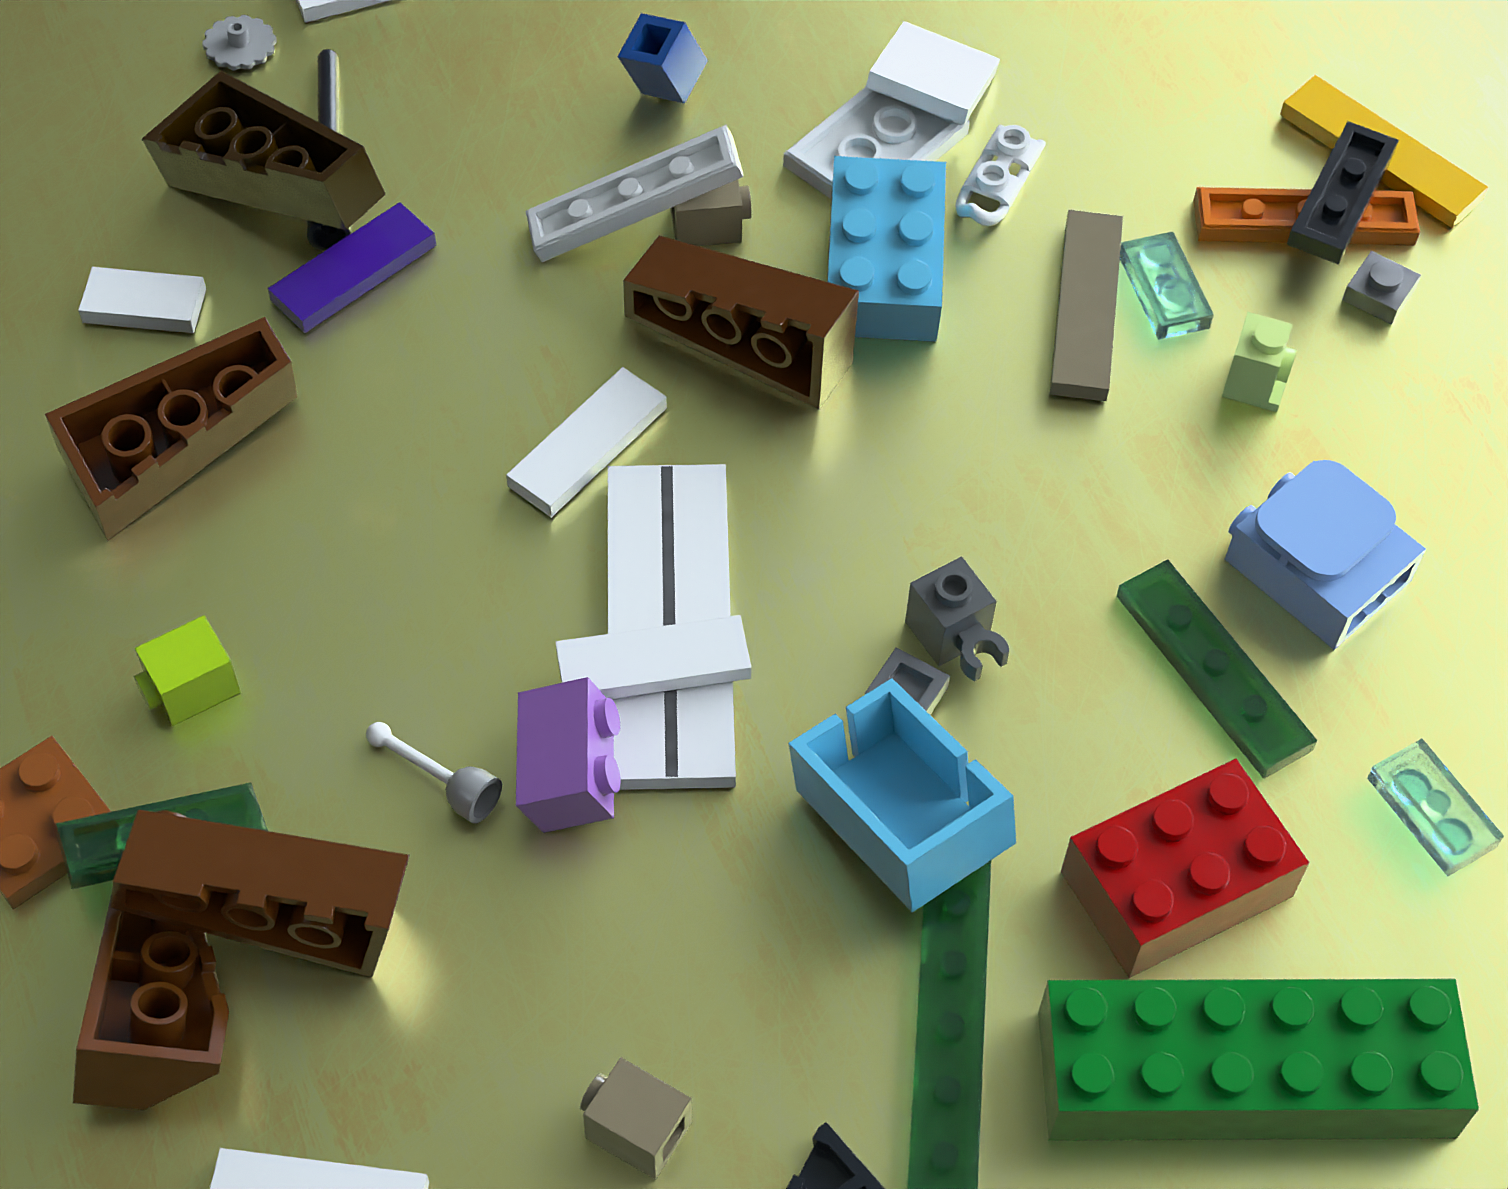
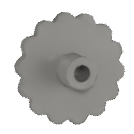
M242 15L238 18L229 16L224 21L215 22L213 28L205 32L206 39L203 40L202 44L204 50H206L207 59L215 61L218 67H228L234 71L240 68L251 69L257 64L265 63L267 57L274 54V45L277 41L272 27L265 25L262 19H251L248 15Z

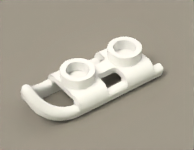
M998 125L960 190L955 205L958 216L961 218H972L984 226H992L1000 222L1008 213L1046 145L1045 141L1030 138L1028 131L1021 126ZM994 155L998 157L996 161H991ZM1012 163L1021 165L1017 176L1009 174L1008 169ZM976 192L1000 201V206L994 212H986L976 204L968 203V200L972 193Z

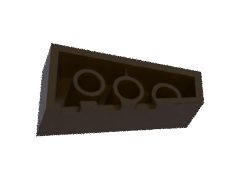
M223 71L218 72L142 138L168 186L345 230L350 228L386 195L363 145Z

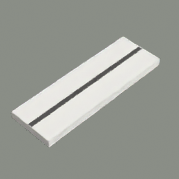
M726 464L608 466V634L731 616ZM733 681L612 699L620 717V732L614 736V758L617 762L621 778L619 790L736 787Z

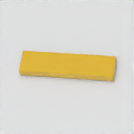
M1314 75L1283 102L1280 112L1282 117L1332 150L1347 121L1398 139L1399 142L1394 156L1381 182L1395 191H1413L1414 202L1417 206L1451 228L1457 225L1485 197L1488 190L1487 185L1317 75Z

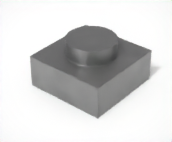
M1371 251L1347 285L1342 300L1392 325L1416 290L1421 274Z
M895 648L866 690L865 695L892 678L931 715L948 689L950 675Z

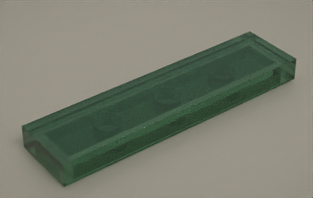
M1168 559L1119 585L1116 597L1263 779L1314 750L1318 741Z

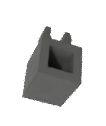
M962 556L910 583L905 623L938 667L960 656L961 670L969 679L976 681L980 679L983 667L981 661L975 656L976 654H990L1000 667L1007 664L1009 646L1000 634L991 631L997 601Z

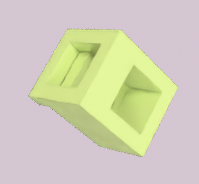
M1247 312L1222 397L1278 412L1297 352L1296 349L1286 347L1293 324Z

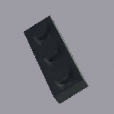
M1347 121L1291 229L1287 245L1339 265L1394 156L1399 140Z

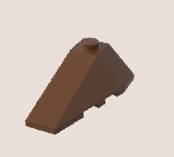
M122 847V849H121V854H120V858H119V863H120V860H121V857H122V854H123V851H124V848H125V847ZM110 898L76 1048L73 1103L144 1111L219 1074L229 1008L225 993L220 991L215 972L216 958L212 945H208L205 933L111 908Z

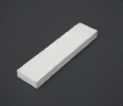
M726 125L526 210L535 254L541 262H544L744 177L732 134Z

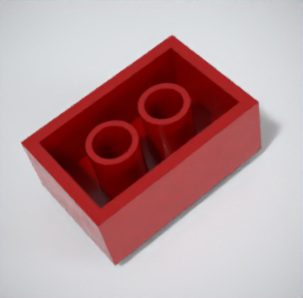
M1236 758L1071 836L1061 873L1128 978H1131L1292 898L1310 862Z

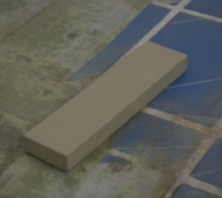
M1068 210L1050 384L1051 395L1107 401L1110 387L1123 216Z

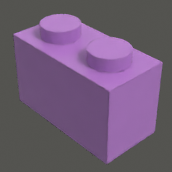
M588 677L518 693L516 807L543 833L614 818V793L619 791L621 785L619 768L614 758V736L620 732V717L614 701L611 698H606Z

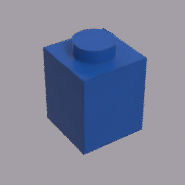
M643 13L640 14L617 56L641 94L684 104L708 62L685 22Z

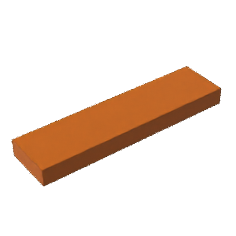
M1197 187L1193 200L1198 241L1287 243L1291 229L1312 189ZM1376 191L1350 244L1416 245L1420 230L1413 191Z

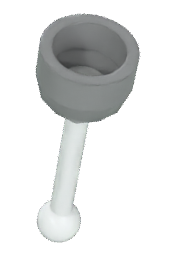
M375 722L368 727L366 738L372 746H386L446 783L445 789L448 803L457 814L472 823L481 822L496 806L502 792V781L484 769L472 766L458 769L455 773H452L392 736L389 726L385 723Z

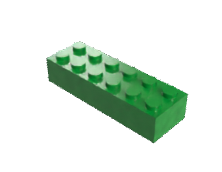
M1456 979L1048 980L1038 1011L1048 1141L1458 1138L1479 1110Z

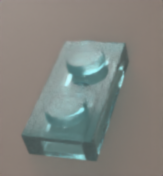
M1173 231L1121 243L1120 261L1158 340L1210 329L1214 313Z
M1423 738L1372 766L1367 779L1447 877L1496 849L1504 838L1502 832Z

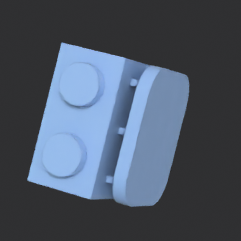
M1319 460L1311 462L1296 476L1291 472L1285 474L1274 485L1268 495V499L1257 509L1253 505H1249L1239 513L1228 531L1232 535V539L1225 560L1335 650L1412 581L1426 548L1395 525L1396 513L1386 498L1342 464L1331 460Z

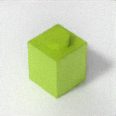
M205 615L135 648L143 672L133 676L137 687L150 710L161 705L172 726L241 693L232 662Z

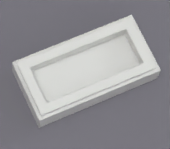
M92 267L78 311L82 323L194 333L205 296L206 286L203 277Z

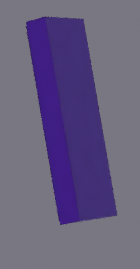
M399 202L267 288L270 301L306 333L437 246L435 233Z

